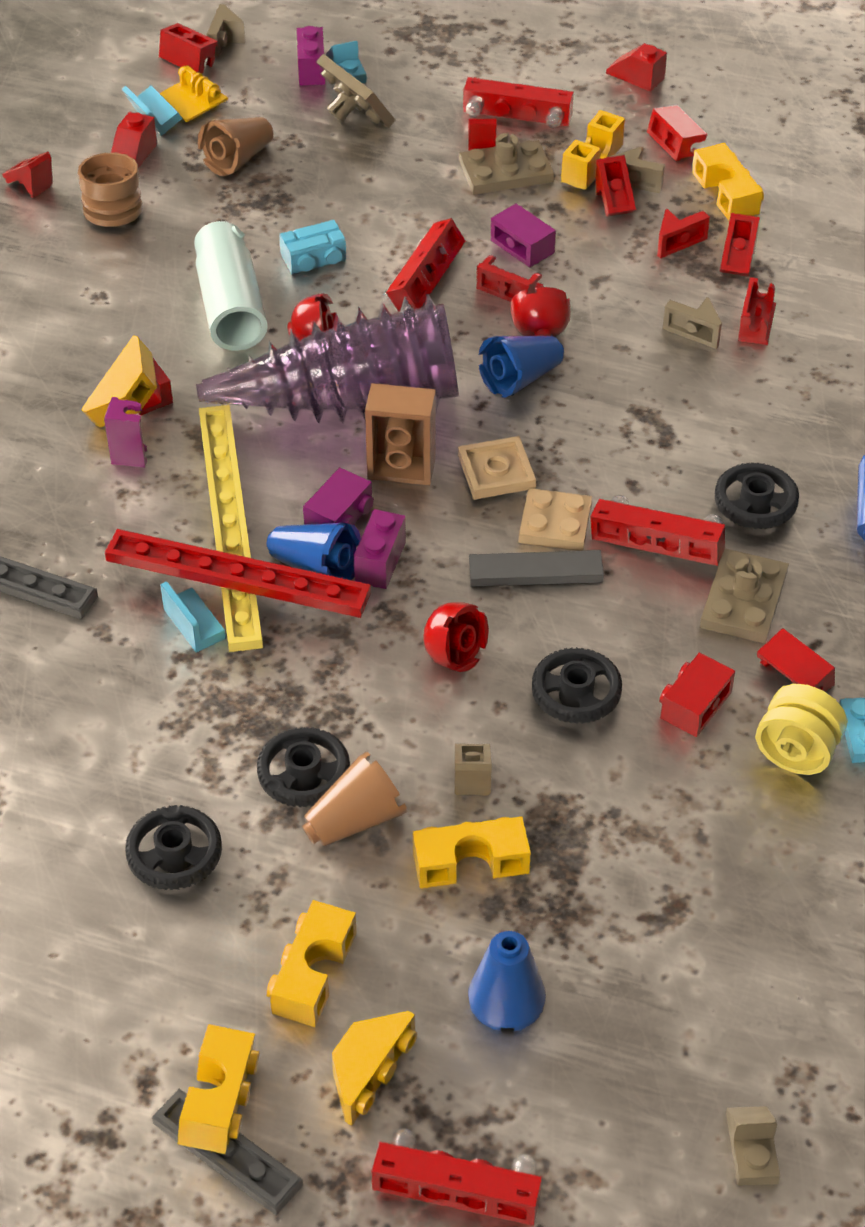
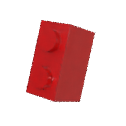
M699 652L691 663L685 662L674 684H667L663 689L659 702L662 703L660 718L697 737L732 693L735 670Z

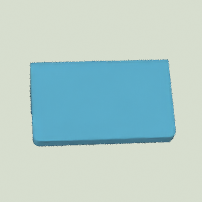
M151 85L138 96L127 86L122 88V91L138 113L154 117L155 129L161 136L182 120L180 114Z
M167 581L160 584L164 611L196 653L226 639L225 629L192 587L176 594Z

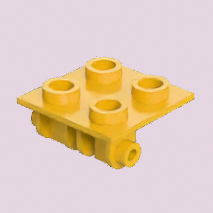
M182 66L179 69V83L159 93L186 122L195 119L228 100V97L221 93L218 84L212 83L201 73H196L190 66Z

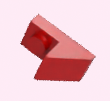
M497 118L468 119L469 151L472 149L496 147Z
M48 151L23 160L4 172L2 176L7 184L17 180L19 184L23 183L29 195L35 198L53 184L51 155Z
M625 155L596 160V195H602L606 217L634 213L636 210Z
M665 209L659 232L657 256L661 259L707 240L710 216L701 211L679 220L670 210Z
M731 213L720 272L749 277L753 254H755L760 217Z

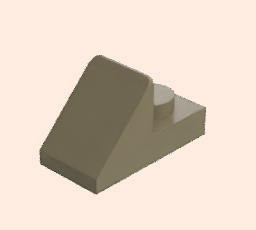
M219 4L207 32L208 37L218 41L215 48V57L220 56L223 47H226L227 43L245 44L244 22L224 4Z
M637 147L613 155H625L632 188L660 194L663 188L665 164L642 160L643 147Z
M709 297L705 298L698 309L673 300L668 301L664 309L662 329L709 347L718 348L722 322Z
M455 744V794L490 795L492 773L490 744Z
M768 1107L726 1108L737 1186L779 1184L780 1171L774 1143L777 1121Z

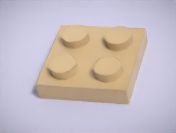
M520 436L458 446V457L474 500L525 491L528 488L536 489V478Z
M528 488L518 543L583 551L592 496Z

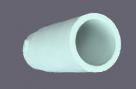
M218 221L201 228L195 237L196 269L213 341L221 348L227 350H245L255 346L264 338L267 332V320L251 254L245 246V234L232 223Z

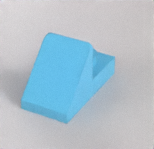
M357 41L333 45L326 53L328 58L361 83H367V74L359 60Z

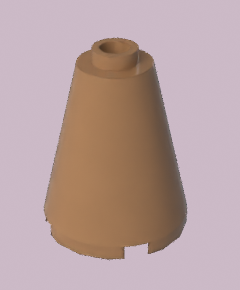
M263 117L212 120L201 127L198 134L199 150L203 149L206 157L203 161L213 173L219 176L230 175L239 170L273 140V128L269 121Z
M369 752L361 754L304 815L307 823L302 828L313 844L320 841L323 846H327L400 817L407 812L405 803L398 807L395 798L400 794L377 761L369 764L368 761L371 756Z

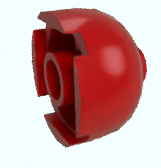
M536 287V293L526 295V290L521 291L510 302L514 326L523 336L557 337L565 331L570 321V298L567 299L566 292L554 287Z
M328 294L312 295L301 300L294 308L291 321L287 325L290 338L292 340L295 339L297 345L303 351L312 355L337 353L338 349L333 347L334 343L340 345L341 342L337 312H330L328 305L333 304Z
M451 602L441 605L433 611L424 627L423 639L425 650L435 663L457 672L469 671L477 665L480 658L474 657L478 654L480 648H486L489 634L487 616L484 612L478 611V606L465 602Z

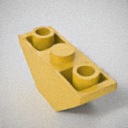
M132 336L81 409L100 428L105 426L104 417L111 397H118V400L136 401L141 404L142 409L157 388L152 352L138 336ZM128 410L125 413L137 414L140 411Z
M404 1011L353 1022L333 1050V1074L344 1119L349 1125L352 1126L360 1114L366 1115L374 1103L375 1092L381 1083L387 1084L391 1080L397 1067L396 1062L403 1052L407 1054L413 1048L418 1033L415 1032V1014L412 1012Z

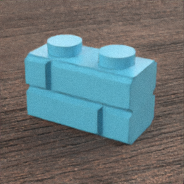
M335 220L279 234L281 257L285 264H287L291 274L310 271L314 268L337 264L346 260L345 237L341 230H339Z

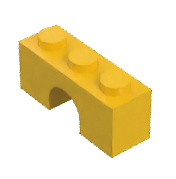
M602 110L594 116L588 124L585 142L575 139L562 154L561 182L587 190L596 179V160L615 155L623 146L624 117Z
M725 143L694 151L692 173L704 189L719 186L717 206L728 221L730 220L731 213L748 216L760 214L761 202L764 200L763 189L755 182L748 169L744 168L736 154Z
M522 816L512 818L500 817L495 820L475 823L463 822L459 825L438 828L426 827L422 830L413 831V856L420 889L456 884L457 863L467 857H478L485 860L491 868L493 879L529 874L531 852Z
M312 900L307 913L302 912L298 918L295 929L297 935L293 944L287 943L281 958L282 968L278 975H272L267 987L266 996L270 997L272 1014L316 1027L329 997V983L327 974L314 971L310 967L321 960H331L343 964L357 934L356 912Z
M208 1024L199 1053L197 1080L214 1084L217 1087L200 1089L189 1086L179 1119L178 1145L226 1154L230 1138H238L242 1114H238L237 1111L239 1106L246 1107L251 1089V1082L246 1081L247 1075H255L260 1051L253 1050L255 1033Z

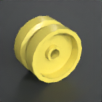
M791 684L781 687L775 693L769 704L768 712L763 716L757 727L755 739L761 752L778 767L795 774L812 775L821 773L828 767L835 753L836 746L840 743L846 731L848 720L844 709L837 700L823 690L810 685Z

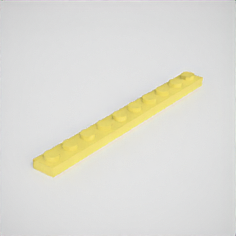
M230 405L199 408L216 551L251 558ZM221 587L229 652L263 648L256 595Z

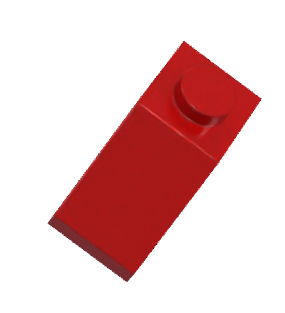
M644 43L620 56L606 69V74L651 92L665 79L667 52Z
M129 111L117 126L111 153H121L130 156L136 161L139 169L157 145L154 117Z

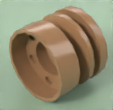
M101 153L85 159L79 165L78 178L82 191L83 214L88 221L96 225L112 227L128 224L139 217L143 206L141 190L139 189L138 164L133 158L121 153Z

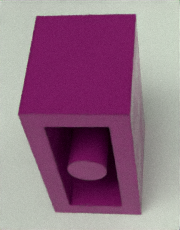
M306 26L304 28H296L299 86L326 85V81L321 75L323 70L316 62L324 54L323 27Z
M515 203L491 217L490 241L531 268L555 253L556 230Z
M339 467L303 506L304 525L327 523L355 525L363 514L366 515L370 512L374 504L372 482Z
M373 510L354 554L355 581L387 589L406 544L405 515Z

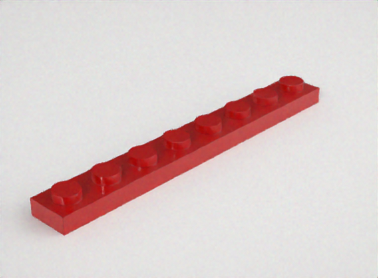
M121 529L115 531L105 550V558L108 562L358 618L362 617L371 595L370 584Z

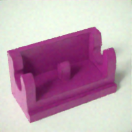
M111 397L104 417L111 464L145 468L147 464V457H145L147 446L143 443L140 424L141 416L125 413L128 410L141 411V404L136 401L118 400V397Z

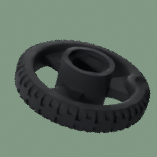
M752 462L733 466L719 477L715 487V503L719 511L727 519L733 521V523L745 528L749 527L750 529H768L782 525V523L788 521L795 514L799 503V491L794 480L787 473H784L783 470L769 464L766 465L765 463ZM735 481H740L742 483L740 498L729 500L726 495L727 488ZM775 484L781 487L784 492H774ZM771 506L779 509L775 512L770 513Z
M573 647L569 649L564 648V650L560 649L550 653L536 666L532 677V693L538 706L545 713H548L549 716L555 719L558 718L559 721L562 720L566 723L568 721L570 723L578 724L581 722V724L600 720L614 710L621 698L622 678L616 665L609 658H605V655L590 649L586 650L578 647L575 649ZM564 665L560 676L550 673L553 669ZM599 675H605L610 684L609 693L603 700L594 697L595 677ZM559 692V699L562 704L552 699L548 693Z
M296 727L278 733L277 736H273L265 744L258 756L257 775L264 791L271 798L276 799L277 802L286 803L287 806L307 807L309 805L312 807L350 767V758L343 743L333 734L331 735L330 732L314 727H300L298 729ZM316 745L329 750L335 756L336 761L321 762V752ZM286 749V770L281 774L271 775L269 769L272 759L281 750ZM322 779L327 781L325 785L317 788L320 785Z
M170 805L167 808L164 806L160 809L157 808L156 811L152 810L150 813L145 814V817L142 816L131 828L125 844L126 859L133 874L148 886L164 890L185 889L186 887H191L192 884L196 885L198 882L203 881V878H207L217 866L222 851L221 835L214 821L204 812L183 805L179 807L177 805ZM189 823L200 828L206 834L209 846H193L190 830L185 824ZM159 826L153 836L155 848L149 851H139V845L145 835ZM159 866L162 870L169 873L158 872L155 869Z

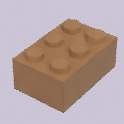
M371 383L365 408L367 479L430 486L436 459V390Z

